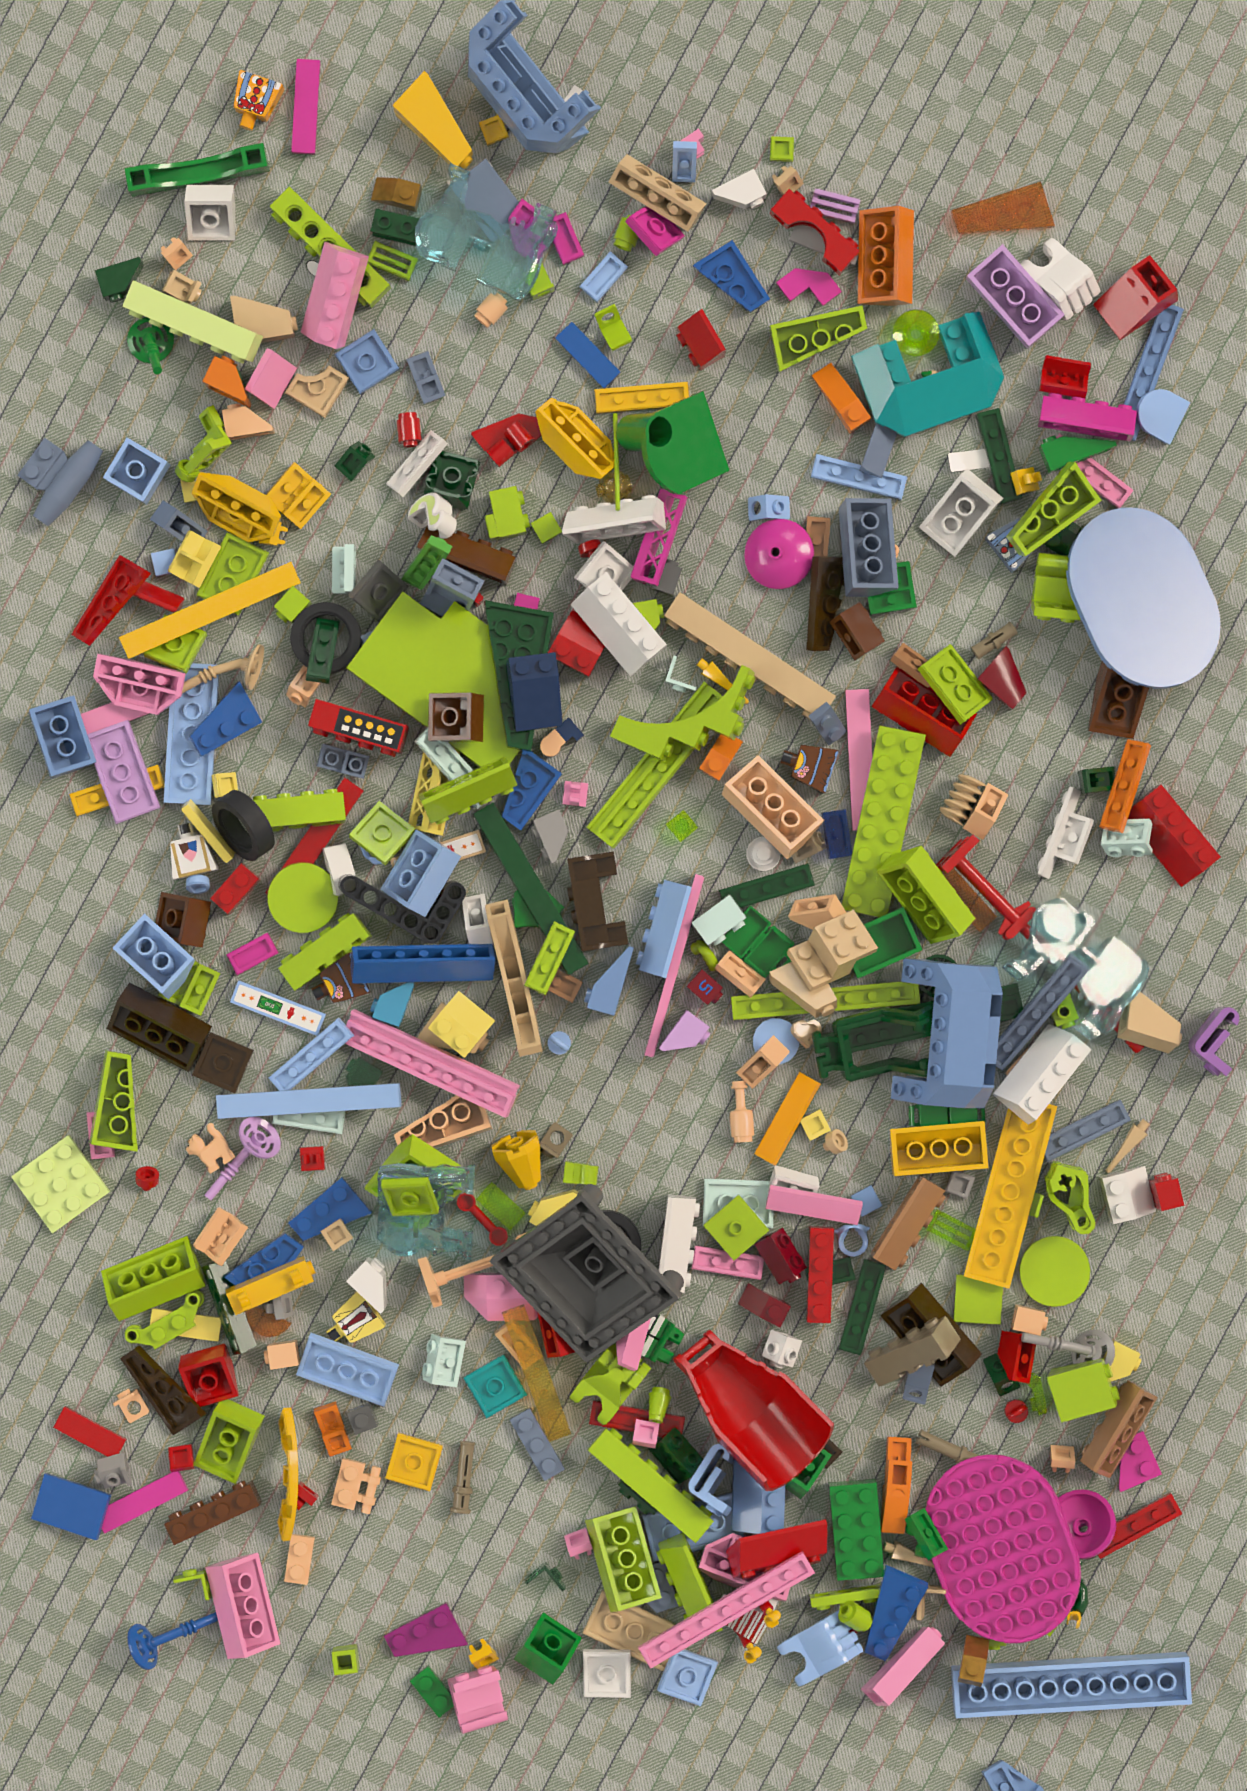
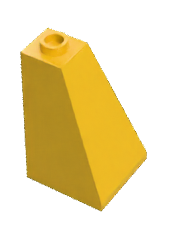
M423 71L392 105L395 116L457 172L461 168L464 170L473 161L471 158L473 156L472 149L428 73Z

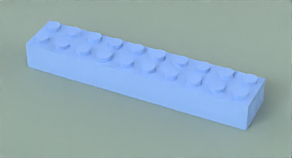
M1186 1652L986 1663L981 1687L958 1682L961 1665L951 1666L953 1712L956 1718L1192 1704L1190 1662Z

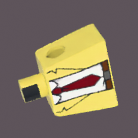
M356 1291L333 1314L332 1317L337 1324L326 1332L333 1341H338L343 1336H346L348 1341L353 1343L381 1330L386 1326V1323L377 1310Z

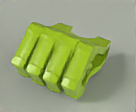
M1053 1161L1047 1175H1045L1047 1196L1054 1205L1063 1210L1073 1230L1079 1234H1089L1095 1229V1219L1089 1207L1087 1172L1079 1166ZM1061 1176L1066 1177L1064 1182L1070 1188L1067 1204L1060 1201L1054 1195V1192L1058 1190L1067 1191L1065 1185L1060 1182ZM1085 1217L1084 1224L1079 1226L1078 1219Z
M614 1343L602 1352L576 1386L569 1399L579 1403L584 1396H599L602 1402V1411L597 1420L600 1424L606 1425L630 1393L642 1382L651 1368L643 1363L642 1365L639 1364L636 1371H632L618 1365L616 1343Z

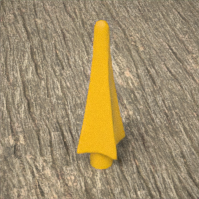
M701 658L696 664L703 670L700 673L701 675L712 680L727 691L732 687L733 684L713 661L708 663ZM744 696L745 704H748L749 700Z

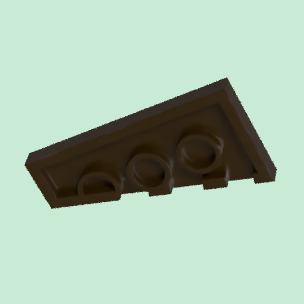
M812 556L806 650L830 651L834 628L830 621L834 619L835 612L840 609L842 600L839 599L842 586H845L842 556Z

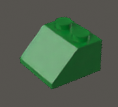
M543 1612L523 1641L514 1660L553 1685L564 1672L582 1638Z

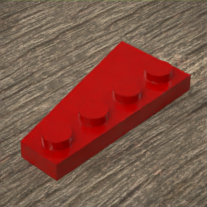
M119 555L71 635L90 646L151 573Z

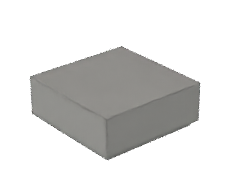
M952 1171L945 1191L967 1199L975 1177L960 1171Z

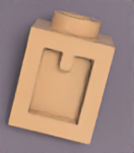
M304 665L290 683L286 696L294 704L306 707L311 696L321 683L306 681L307 667Z

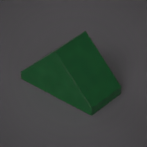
M1114 766L1078 771L1081 794L1110 791L1116 776Z

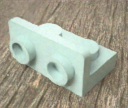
M345 544V547L332 548V593L349 594L356 586V546L354 544Z
M1128 819L1123 834L1103 829L1101 846L1108 856L1115 858L1130 855L1135 857L1152 855L1153 849L1149 844L1152 822L1150 819Z
M431 1334L426 1347L428 1353L426 1363L422 1367L423 1380L430 1384L457 1387L466 1341Z

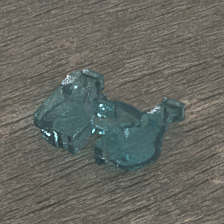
M450 163L448 169L450 177L449 187L445 190L442 198L418 220L415 227V242L419 256L428 261L441 264L440 266L455 272L470 240L474 243V248L483 252L486 249L490 250L479 273L477 282L514 300L525 298L538 278L543 253L557 235L558 226L557 222L554 221L557 211L536 203L533 211V222L529 228H524L525 221L523 220L520 221L518 226L515 225L516 217H512L509 224H500L490 214L466 208L467 182L470 179L471 172Z
M1055 898L1045 902L1036 909L1032 916L1028 941L1023 947L1019 958L1007 961L1002 968L1019 981L1027 978L1030 972L1034 971L1038 965L1046 960L1057 970L1070 953L1089 966V971L1077 984L1080 990L1077 998L1082 1000L1085 996L1087 998L1084 1003L1085 1006H1089L1091 1003L1088 1014L1076 1022L1074 1028L1088 1040L1099 1037L1101 1032L1107 1034L1116 1028L1124 1008L1138 995L1147 980L1149 973L1148 962L1145 959L1142 960L1115 936L1104 940L1097 951L1091 947L1077 949L1096 920L1085 911L1079 913L1064 898Z
M409 1163L380 1166L377 1177L378 1205H380L377 1221V1239L386 1245L390 1252L398 1256H412L424 1248L432 1253V1257L444 1252H457L465 1260H471L473 1230L464 1232L461 1229L444 1226L445 1215L443 1208L446 1202L453 1201V1197L447 1196L454 1193L450 1189L461 1190L466 1194L473 1195L476 1164L469 1165L466 1168L447 1164L422 1166ZM428 1177L439 1205L438 1214L392 1216L381 1188L382 1179Z

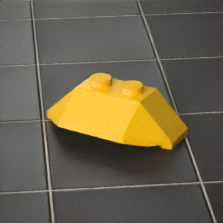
M550 398L535 411L543 441L575 474L602 479L614 469V451L611 440L579 407Z
M204 472L198 474L192 495L197 499L208 521L248 543L274 536L281 515L269 496L232 476Z

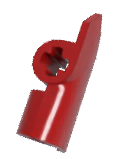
M520 413L471 432L472 437L498 467H501L517 452L520 453L526 450L542 436L537 417Z

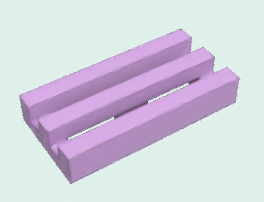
M815 188L810 207L812 208V206L819 204L850 212L852 216L819 209L825 217L854 224L860 199ZM818 196L853 204L854 208L818 199Z

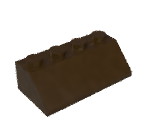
M130 982L118 998L107 1026L109 1031L187 1072H190L212 1028L211 1025L188 1014Z
M922 1282L906 1292L880 1315L900 1339L905 1337L909 1330L918 1327V1329L924 1327V1324L934 1317L937 1319L944 1316L947 1317L961 1340L947 1359L941 1361L938 1358L934 1361L932 1377L940 1387L969 1370L982 1355Z

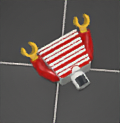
M772 1598L726 1625L734 1630L739 1636L743 1647L748 1649L744 1652V1659L749 1664L755 1662L762 1654L761 1649L753 1646V1644L758 1643L766 1627L773 1628L779 1624L778 1620L781 1614L778 1610H775L778 1602L776 1599Z

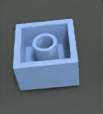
M126 438L103 478L147 505L171 465L166 460L131 439Z

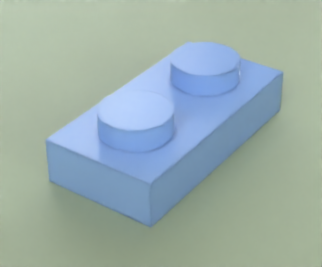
M673 141L672 182H696L697 142Z

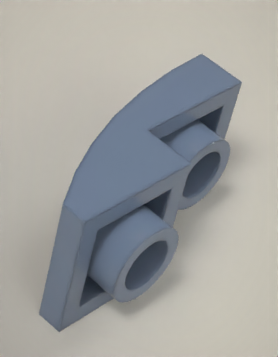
M322 744L316 766L364 779L370 756Z

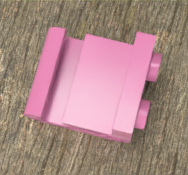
M493 1665L484 1666L476 1671L461 1673L447 1679L462 1734L508 1720L507 1712L504 1711L502 1704L503 1697L498 1680H501L500 1674Z

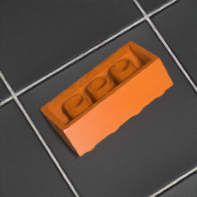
M902 206L859 210L858 304L883 306L912 304L914 210Z

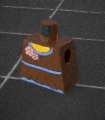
M800 745L798 754L784 750L780 763L793 767L791 778L825 794L839 750Z
M352 952L346 954L319 973L323 983L311 988L317 1001L330 996L332 1002L337 1003L371 993L367 983H352L350 968Z

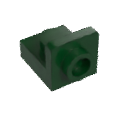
M358 441L347 449L334 466L352 482L365 466L375 458V455L371 453V449L366 444Z

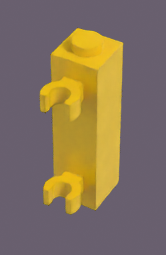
M304 1256L226 1289V1295L235 1315L314 1282L312 1275L316 1272L311 1260L306 1262Z

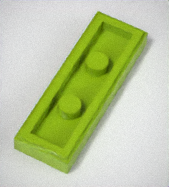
M555 921L553 922L524 986L542 995H546L575 934L574 930Z

